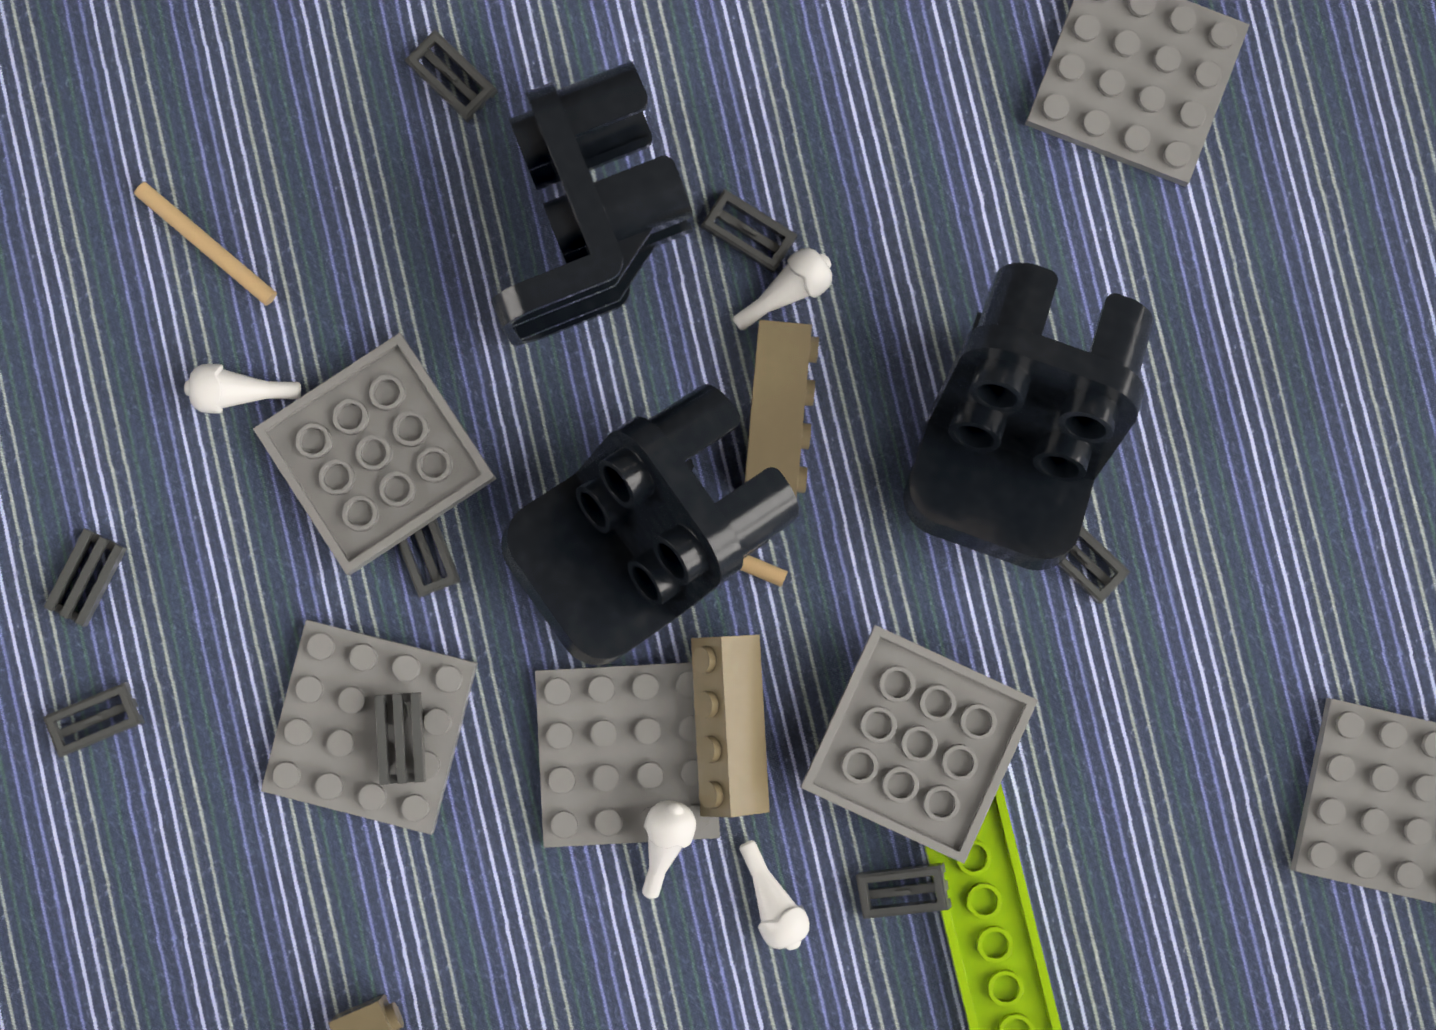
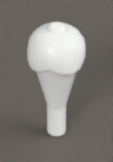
M803 248L793 253L787 260L788 264L762 295L733 317L735 324L740 330H745L771 311L809 296L815 298L823 294L832 282L831 261L829 257L825 254H819L811 248Z
M202 364L191 372L189 380L184 384V392L189 396L190 403L198 411L220 414L223 412V408L264 399H299L301 397V384L299 382L265 381L224 370L222 364Z
M660 801L651 807L644 823V829L648 834L649 868L642 893L649 899L659 896L666 871L681 849L691 844L695 834L696 820L693 812L689 807L677 801Z
M750 840L740 845L739 850L753 878L761 919L758 929L762 938L769 946L775 949L786 948L787 950H794L798 948L801 940L809 932L810 923L802 905L797 906L770 873L755 841Z

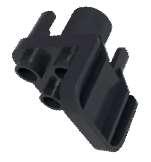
M632 61L558 90L550 82L527 91L525 94L531 111L509 119L536 190L538 191L559 182L563 191V196L545 202L543 206L566 262L565 265L517 283L492 298L491 303L501 328L512 345H522L546 338L621 308L629 299L630 285L655 247L693 232L691 223L687 221V219L692 217L691 205L677 167L670 157H657L596 182H593L589 171L644 150L652 143V134L643 113L647 108L648 96Z
M1011 263L997 271L989 289L982 313H976L971 330L966 336L933 403L904 489L903 501L911 521L922 531L1026 569L1046 570L1061 563L1076 544L1094 480L1137 420L1144 395V385L1139 378L1153 326V316L1138 301L1114 293L1110 294L1102 305L1089 352L1042 336L1058 283L1056 273L1035 264Z
M703 384L653 417L646 419L636 416L613 430L574 475L521 508L510 520L503 532L501 549L507 566L566 650L573 657L584 663L604 665L614 662L735 575L741 570L744 558L762 547L770 538L798 518L799 506L796 496L788 481L777 468H766L716 503H714L692 472L694 465L691 458L733 431L740 423L738 411L731 401L716 387Z

